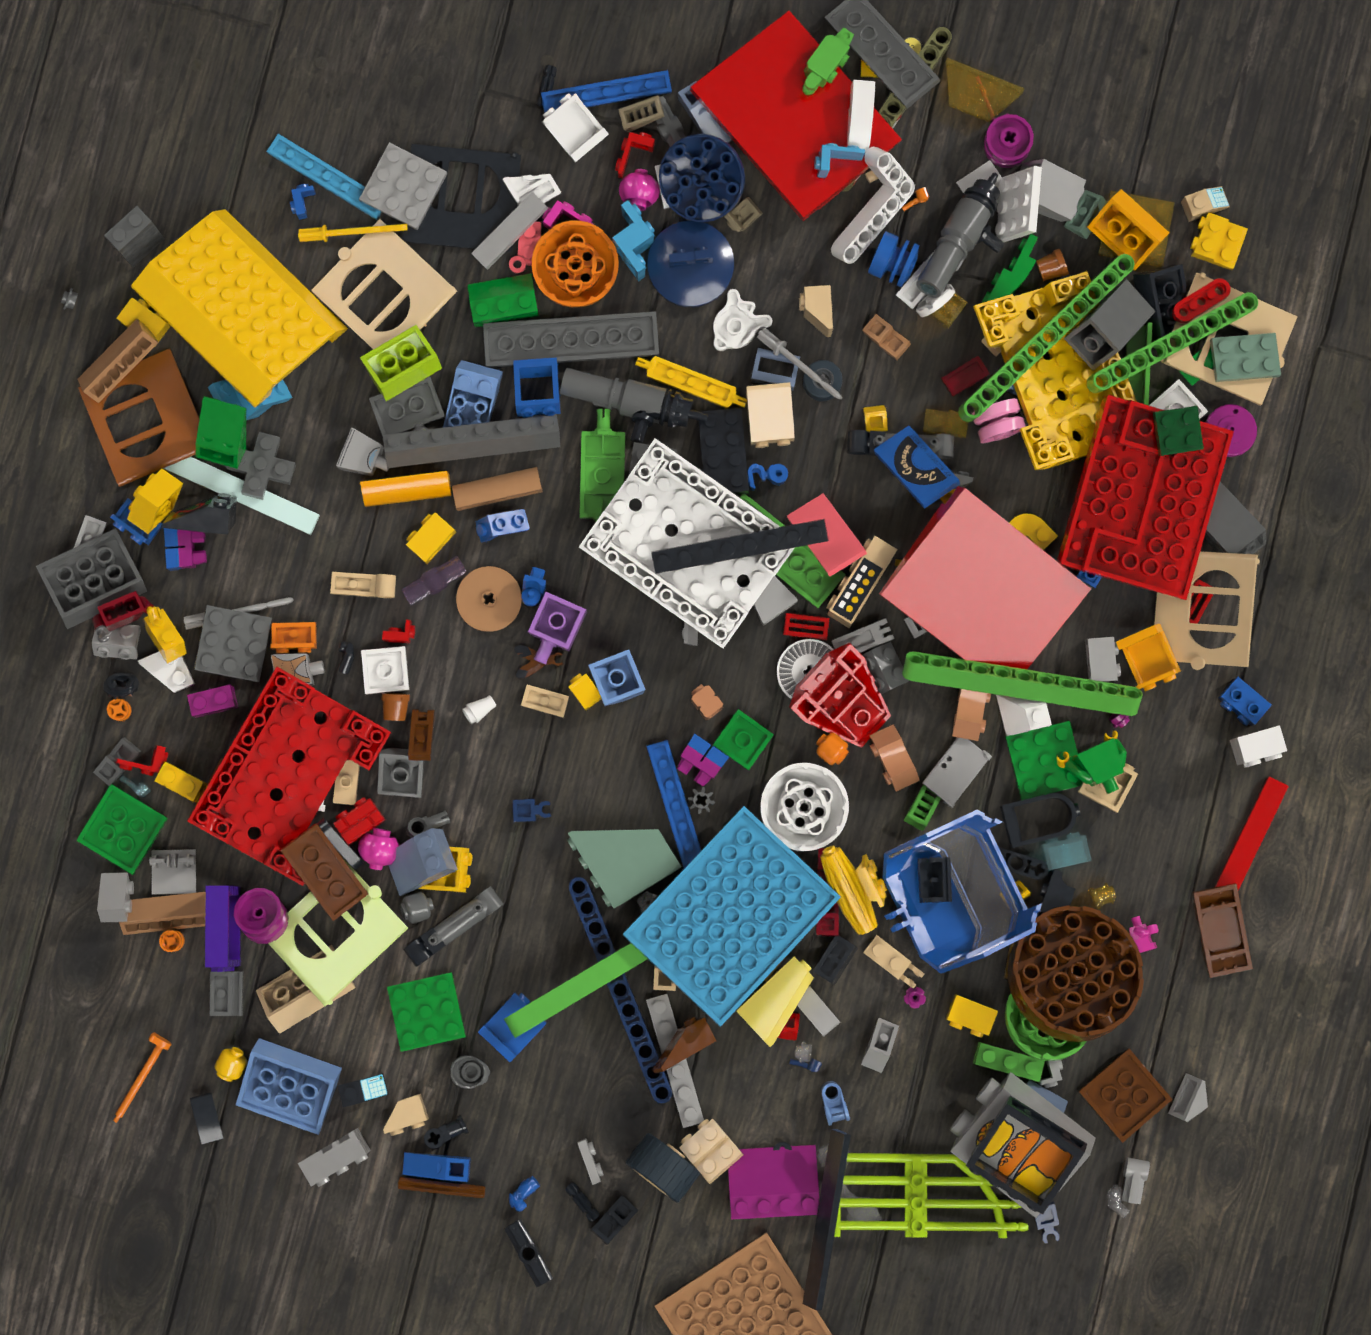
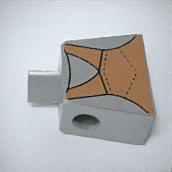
M308 654L271 655L273 670L277 666L310 686L314 685L313 675L325 673L323 661L310 663Z

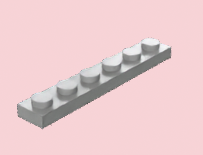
M668 994L646 1000L662 1054L678 1030ZM684 1059L667 1069V1074L682 1126L686 1128L703 1122L704 1118L687 1060Z

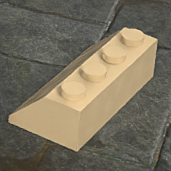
M330 945L329 948L335 951L334 947ZM320 951L310 958L322 959L326 958V954ZM292 970L287 971L256 990L268 1020L279 1034L325 1007ZM353 981L350 984H348L332 1001H335L341 996L347 994L349 991L353 990L355 988Z

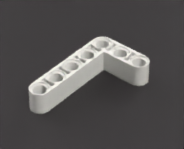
M877 147L869 148L864 158L866 164L883 185L831 247L832 255L848 264L854 263L911 197L915 189L914 182L890 153Z

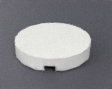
M947 284L940 297L934 298L927 295L918 304L916 312L920 317L932 314L950 300L955 293V289L951 284Z

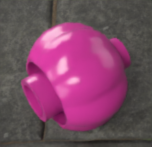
M636 169L635 173H630L624 177L619 185V195L622 201L626 202L628 200L631 205L635 203L640 211H644L646 207L653 205L660 194L658 182L645 169Z
M373 828V833H366L360 839L358 852L360 857L370 864V869L382 870L383 866L390 865L395 861L396 848L399 847V843L395 837L390 836L391 831Z

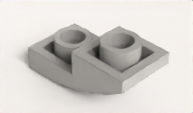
M809 986L797 1006L818 1031L825 1036L841 1022Z

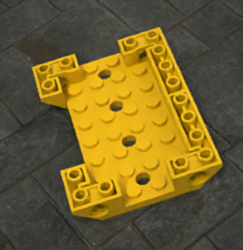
M1088 272L1050 282L1041 289L1013 296V294L973 306L988 347H1000L1002 357L1006 363L1091 282ZM1089 290V291H1088L1089 296H1090L1092 299H1095V298H1096L1095 293H1094L1093 291ZM1074 304V311L1080 314L1081 310L1079 306ZM1097 305L1047 351L1050 354V360L1041 357L1013 384L1029 425L1021 428L1020 432L1035 470H1045L1087 456L1104 395H1112L1137 402L1128 378L1100 393H1093L1087 387L1088 377L1120 360L1119 353H1116L1095 370H1092L1064 339ZM1027 310L1033 311L1035 314L1034 320L1027 317ZM1058 319V324L1065 328V322L1062 319ZM1043 333L1044 340L1050 342V336ZM1028 348L1029 355L1035 357L1034 349ZM1013 362V368L1016 371H1020V365ZM1115 367V374L1121 377V370ZM1097 377L1096 383L1098 386L1102 387L1103 381L1101 378ZM1058 390L1064 392L1065 401L1058 398ZM1073 431H1077L1080 434V441H1076L1073 438Z

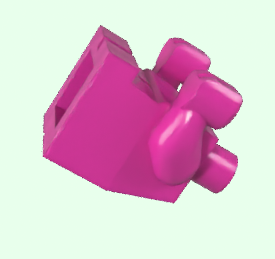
M1140 916L1131 918L1134 927L1130 928V935L1135 941L1139 952L1142 953L1156 949L1157 945L1156 942H1152L1151 934L1158 933L1157 924L1147 926L1142 924Z

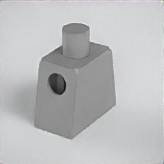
M773 576L753 606L761 624L764 626L795 605L798 600Z

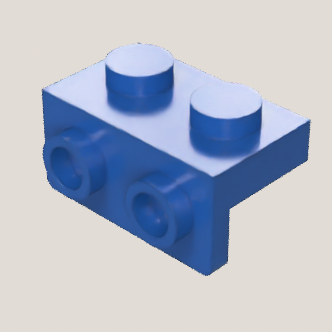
M127 498L115 515H111L110 518L115 521L112 525L122 532L125 529L131 532L130 538L139 545L142 542L149 545L162 528L163 523L160 522L149 534L127 520L130 512L128 507L132 502Z

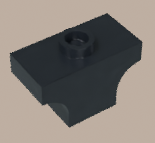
M1055 869L1052 870L1047 884L1043 883L1039 894L1043 896L1040 902L1041 913H1045L1055 907L1070 906L1076 889L1064 883L1062 879L1063 872Z

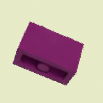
M231 685L187 695L191 715L195 718L238 708L235 690Z

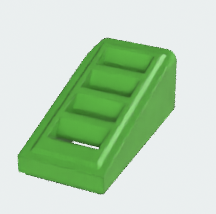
M922 785L904 818L905 822L921 831L926 828L941 799L938 796L934 798L925 793V790L932 791ZM921 798H924L925 800L931 802L932 805L925 803L921 800ZM917 806L927 810V814L919 810Z

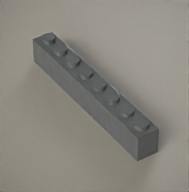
M557 414L553 416L544 415L383 435L387 468L557 448L560 447V433Z

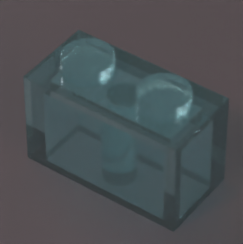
M1079 832L1066 835L1067 839L1059 841L1058 837L1045 840L1046 844L1040 846L1047 871L1092 861L1086 835L1080 836Z

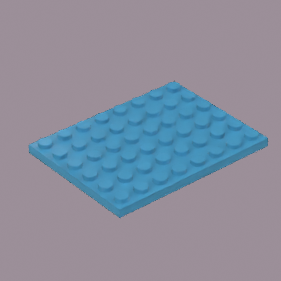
M743 806L623 933V936L721 1027L841 896Z

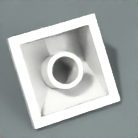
M996 695L1006 736L1052 725L1046 702Z

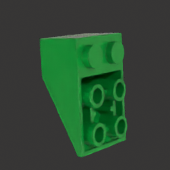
M204 396L196 438V458L238 469L246 451V408Z

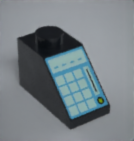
M383 1073L338 1085L343 1107L389 1095Z

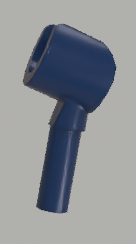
M811 1058L809 1064L790 1059L789 1063L806 1068L812 1072H818L822 1066L821 1062Z

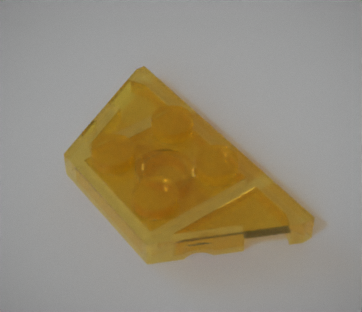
M950 58L946 60L949 107L990 122L1024 92V88Z

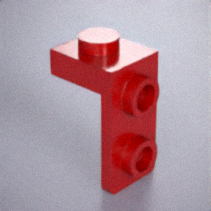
M630 132L628 138L624 137L621 150L624 151L622 159L618 158L615 171H618V178H623L632 147L653 153L655 139L651 135L643 132L639 134Z
M155 745L150 766L118 758L115 759V763H119V768L132 771V767L140 768V773L153 776L154 772L159 773L161 765L167 762L168 752H165L166 747Z

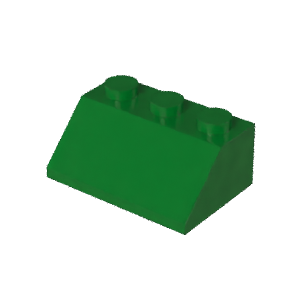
M531 273L468 284L469 300L475 327L483 326V323L509 322L539 316Z

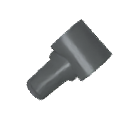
M444 810L428 818L427 816L413 818L408 824L407 835L410 839L418 835L411 829L415 824L420 825L423 828V832L431 828L450 824L447 812Z

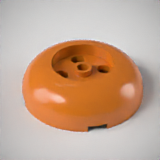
M566 221L553 226L552 229L547 231L538 240L532 255V272L539 289L550 300L566 307H584L599 301L611 290L618 274L619 260L613 241L602 229L585 221ZM568 251L570 252V257L563 259L561 253ZM584 253H590L592 255L591 260L585 261L583 259ZM579 264L580 267L577 270H573L572 265ZM562 272H566L569 275L568 279L564 281L559 276ZM583 274L590 275L588 282L581 280Z

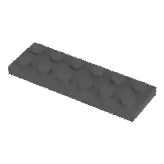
M845 0L825 16L826 22L837 34L843 28L854 34L849 47L906 109L940 82L939 77L868 0Z

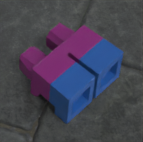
M164 528L165 547L167 548L165 549L166 569L174 571L184 568H196V565L207 563L206 551H195V543H205V532Z
M694 734L681 755L682 759L677 769L687 775L693 766L696 767L700 772L694 781L704 787L711 778H715L729 757L712 746L701 762L711 744Z

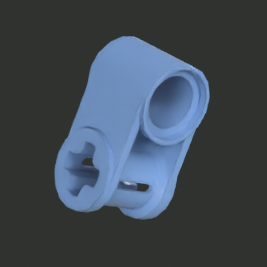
M834 1081L825 1082L821 1087V1095L828 1125L830 1126L833 1122L844 1119L849 1121L847 1105L840 1086ZM834 1086L837 1088V1094L831 1098L825 1095L826 1089Z

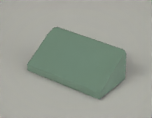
M1085 190L1078 201L1076 215L1072 220L1067 221L1064 227L1078 236L1087 239L1091 233L1087 226L1103 209L1107 201L1103 196Z

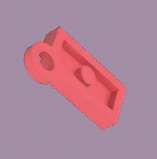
M534 222L519 238L518 256L512 257L509 261V268L512 272L521 273L525 270L526 266H532L533 251L538 240L541 238V222ZM515 261H520L522 263L520 268H515L513 266Z

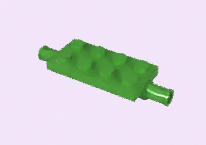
M597 409V428L595 431H582L580 519H593L595 523L624 483L625 432H614L610 429V409H605L604 418L603 409Z

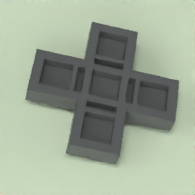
M259 432L254 451H245L238 469L226 466L227 470L246 474L241 491L242 495L263 500L269 480L288 485L291 484L296 463L276 458L281 441L280 437Z

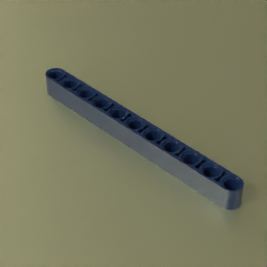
M577 877L569 883V891L597 961L600 962L615 953L616 950L588 882L584 878ZM576 881H582L585 884L584 892L580 894L575 893L573 884ZM586 901L591 902L594 907L590 914H584L581 910V905ZM593 922H599L602 926L601 932L597 935L592 934L589 930L590 924ZM601 942H606L610 946V952L607 955H601L598 952L597 948ZM624 973L608 982L607 985L652 1097L658 1103H666L671 1098L672 1089L665 1072H660L657 1078H651L647 1073L649 1067L656 1065L659 1057ZM622 983L626 986L627 991L625 995L618 996L615 994L614 987L616 984ZM626 1004L633 1005L635 1008L634 1015L630 1017L625 1016L622 1011L623 1006ZM633 1025L642 1026L643 1034L640 1037H634L631 1034V1027ZM641 1046H649L652 1054L646 1058L642 1057L639 1054ZM659 1087L667 1088L668 1096L664 1099L658 1098L656 1096V1089Z

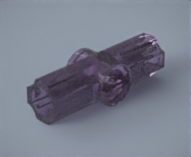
M456 556L443 565L426 571L420 576V579L401 590L410 605L413 606L427 596L435 595L444 590L449 583L465 575L467 571L459 557Z

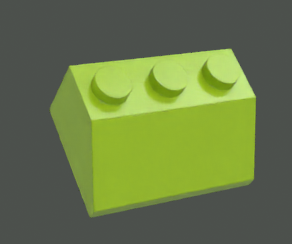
M417 325L360 357L385 401L390 400L442 369L438 356Z

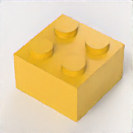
M161 469L157 474L152 473L147 479L144 486L140 485L133 494L135 499L128 507L130 512L127 520L149 534L173 510L183 483L164 469Z

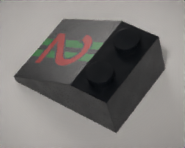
M221 493L218 496H213L175 510L163 522L162 528L228 535L236 523L237 498L231 497L230 494Z

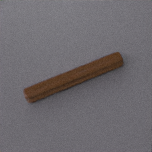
M400 1177L398 1180V1188L403 1190L473 1198H484L486 1191L484 1186L408 1177Z

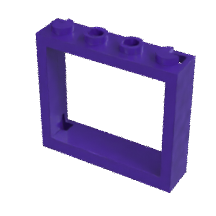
M206 886L205 967H211V972L234 971L236 966H241V929L236 924L234 918V908L241 897V887Z

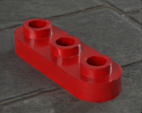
M1215 279L1182 299L1172 310L1174 320L1178 323L1186 324L1218 305L1229 296L1231 292L1230 284L1224 279ZM1215 289H1219L1221 294H1217ZM1197 300H1202L1204 305H1199ZM1179 311H1184L1186 316L1180 315Z

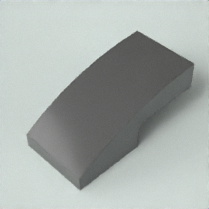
M124 737L112 752L102 760L93 773L110 786L125 771V769L119 768V763H115V759L133 762L141 750Z

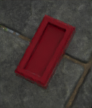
M976 356L942 377L941 380L951 396L954 397L987 377L990 373L980 357Z

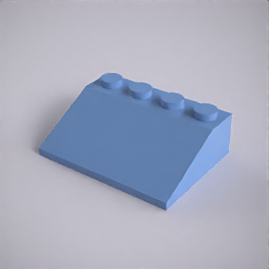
M259 1038L251 1051L236 1105L319 1135L342 1068Z

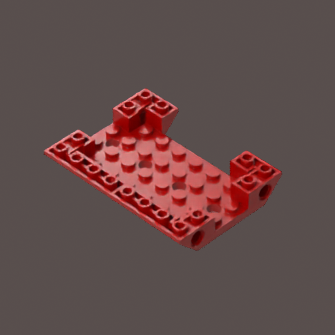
M276 666L187 822L303 886L304 882L280 850L308 829L347 759L370 770L391 732ZM322 711L326 715V720L322 724H317L314 716L317 712ZM301 750L304 753V758L301 762H295L292 759L294 751ZM274 788H279L282 792V797L277 801L272 800L270 797V792ZM251 827L259 828L260 835L258 838H249L248 830Z

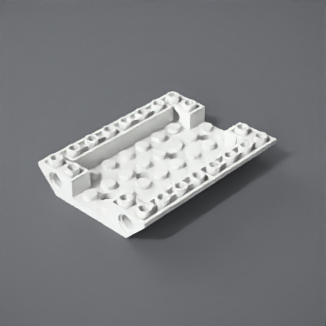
M656 438L579 546V548L721 648H724L756 600L794 549L790 548L655 574L651 555L652 551L780 527ZM634 498L642 502V507L639 511H633L629 507V502ZM668 524H675L677 526L678 533L675 536L671 537L666 534L665 528ZM742 574L747 575L750 579V583L746 587H741L737 584V578Z

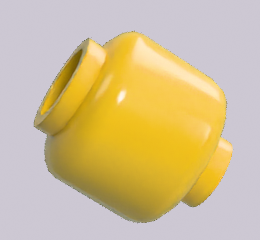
M236 1047L222 1050L214 1066L217 1076L229 1082L239 1079L247 1065V1059L243 1055L244 1052Z

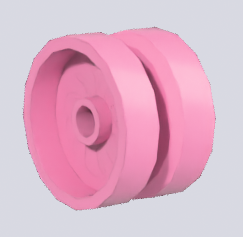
M1008 399L994 403L974 420L975 425H986L978 431L981 443L1008 438L1019 433L1021 428L1026 427L1023 417H1012L1020 411L1017 399Z

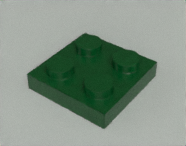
M1198 406L1153 412L1159 456L1204 449Z

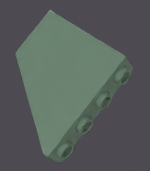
M658 829L571 831L568 833L570 836L567 839L573 851L577 849L581 854V857L578 859L584 869L589 868L593 875L590 879L596 889L601 887L604 895L601 897L607 907L612 905L615 909L681 868V865Z

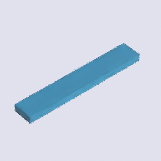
M277 134L267 150L269 155L375 220L378 219L382 212L359 200L365 186L280 134Z

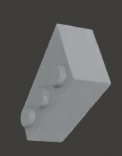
M357 1128L299 1162L298 1165L310 1186L317 1184L320 1187L330 1181L328 1176L336 1172L337 1176L349 1170L347 1165L355 1161L356 1164H359L368 1158L367 1153L371 1150Z

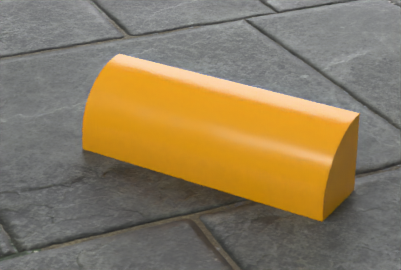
M448 471L360 482L365 507L452 496Z

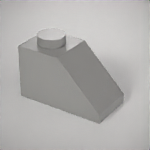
M878 1018L861 1065L882 1073L890 1057L898 1032V1025Z

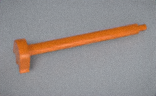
M155 1032L150 1035L149 1041L156 1044L115 1113L116 1117L113 1121L116 1123L123 1117L162 1050H169L172 1045L168 1040Z

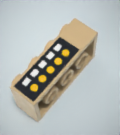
M874 536L873 540L868 539L863 547L867 554L853 562L849 570L852 572L849 578L847 576L844 577L838 587V590L841 592L838 596L833 595L826 607L829 609L828 616L848 628L851 627L898 550Z

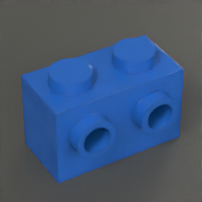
M1239 677L1234 678L1218 697L1222 701L1220 705L1229 712L1231 710L1238 715L1237 719L1245 726H1248V724L1250 726L1256 725L1272 705Z

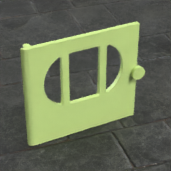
M346 861L345 863L368 893L361 900L364 909L361 925L347 911L342 914L345 920L355 929V932L335 951H332L303 920V917L319 903L313 894L309 892L288 912V926L284 934L276 941L268 943L324 1006L327 1004L331 1005L333 1003L332 1000L408 929L380 898L382 895L380 887L376 885L370 887ZM297 924L326 954V958L312 959L299 952L294 941V931Z

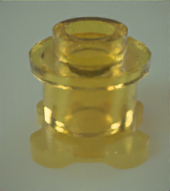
M1104 883L1102 887L1096 889L1089 888L1096 909H1100L1101 905L1107 903L1114 904L1113 899L1116 898V893L1113 886H1108L1107 883Z

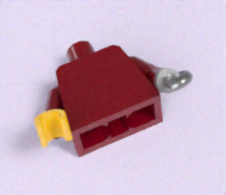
M134 591L98 606L97 609L100 614H96L92 622L98 635L97 640L104 643L110 639V636H106L107 629L113 631L138 620L144 612L148 614L150 623H154L155 619L162 620L163 618L159 607H154L145 597L138 596L137 592Z

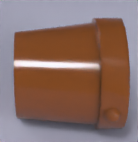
M1060 249L1053 250L1052 253L1036 261L1043 281L1069 275Z
M382 693L383 719L405 721L410 694Z

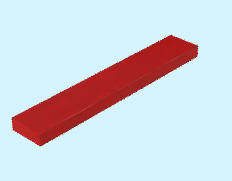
M1270 776L1267 777L1215 887L1236 883L1239 890L1289 787L1288 785Z

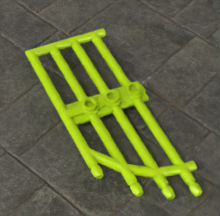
M848 1153L847 1162L905 1163V1176H844L843 1185H905V1199L840 1198L834 1237H841V1230H905V1237H927V1231H998V1238H1007V1231L1028 1230L1027 1223L1019 1222L1017 1224L1016 1222L1004 1221L1002 1209H1018L1021 1206L1013 1200H998L990 1187L992 1185L981 1175L973 1174L966 1167V1163L954 1154ZM927 1163H954L969 1177L927 1176ZM927 1185L980 1186L988 1200L927 1199ZM841 1207L905 1208V1221H841ZM927 1208L993 1209L996 1222H927Z

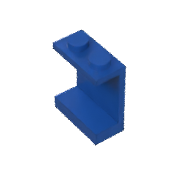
M514 993L478 1031L509 1062L547 1024L546 1021H543L514 1038L504 1018L531 1002L523 993L519 995Z

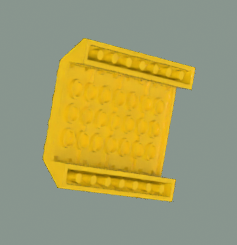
M226 209L213 211L150 261L131 285L254 408L271 395L275 385L328 340L334 342L348 329Z

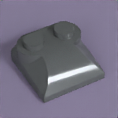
M388 748L381 750L379 753L378 794L421 798L425 761L409 760V749Z

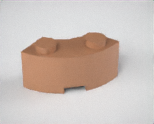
M959 689L957 712L953 724V737L978 741L980 733L985 731L986 720H983L985 702L989 703L990 693Z
M894 724L870 735L873 743L869 745L874 757H879L884 767L885 773H883V777L887 785L892 784L895 791H899L920 781L915 766Z

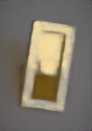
M954 293L950 300L933 312L930 317L942 327L948 329L968 302Z
M926 409L923 432L950 434L966 438L968 422L963 421L958 412L953 410L944 412Z

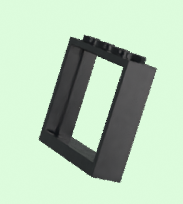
M1010 1095L970 1155L966 1167L973 1174L981 1175L987 1179L992 1186L1000 1187L1006 1191L1011 1198L1019 1199L1027 1204L1030 1210L1043 1215L1085 1153L1087 1143ZM1007 1115L1015 1118L1073 1155L1044 1199L979 1159Z

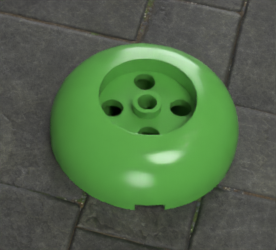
M1012 994L1009 995L1005 1007L1006 1027L1013 1042L1029 1056L1044 1061L1062 1060L1075 1054L1087 1042L1065 1041L1047 1034L1044 1037L1039 1036L1038 1029L1021 1013Z

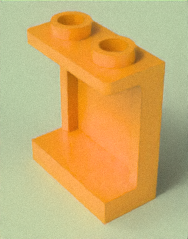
M1160 623L1116 642L1118 649H1122L1138 684L1136 686L1138 689L1143 688L1144 691H1148L1157 687L1156 682L1163 680L1164 683L1176 679V673L1181 672Z

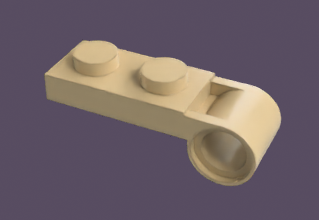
M332 572L330 594L395 598L396 576Z

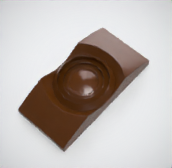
M1233 883L1193 892L1195 916L1209 978L1253 969L1237 884Z

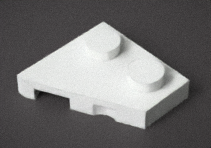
M550 174L503 178L505 185L518 206L531 192L544 204L561 194Z
M160 652L138 660L141 666L174 693L195 684L183 656L168 664Z

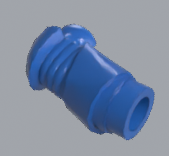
M534 1176L526 1180L524 1179L518 1186V1189L513 1194H509V1203L512 1208L515 1207L517 1212H521L527 1207L523 1200L540 1187Z

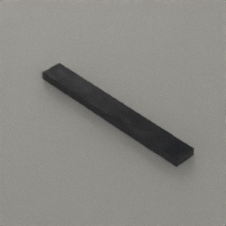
M831 1129L802 1303L814 1310H822L851 1137L850 1134L838 1129Z

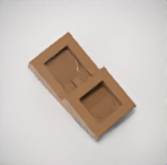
M877 314L862 330L896 361L911 345L910 341L896 332L889 323Z

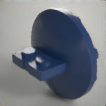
M694 134L682 138L668 149L662 159L659 169L661 193L669 207L685 219L695 222L717 220L728 214L737 205L744 190L745 173L740 157L726 141L716 136Z
M683 221L669 226L656 237L649 251L648 273L654 288L664 299L678 306L699 307L713 302L724 293L733 276L734 257L729 242L716 228L703 222Z

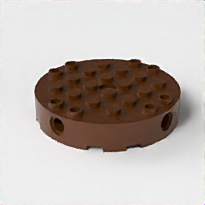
M1062 906L1041 914L1036 918L1035 932L1016 941L1009 956L1008 983L1017 1007L1032 1025L1045 1034L1057 1039L1082 1042L1094 1040L1108 1034L1131 1015L1142 994L1144 984L1143 962L1135 941L1114 918H1109L1094 908ZM1073 969L1079 973V976L1073 974Z

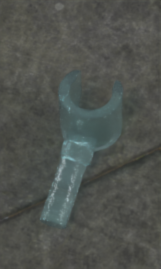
M125 776L120 778L122 782L130 786L140 797H145L151 791L144 782L137 786Z

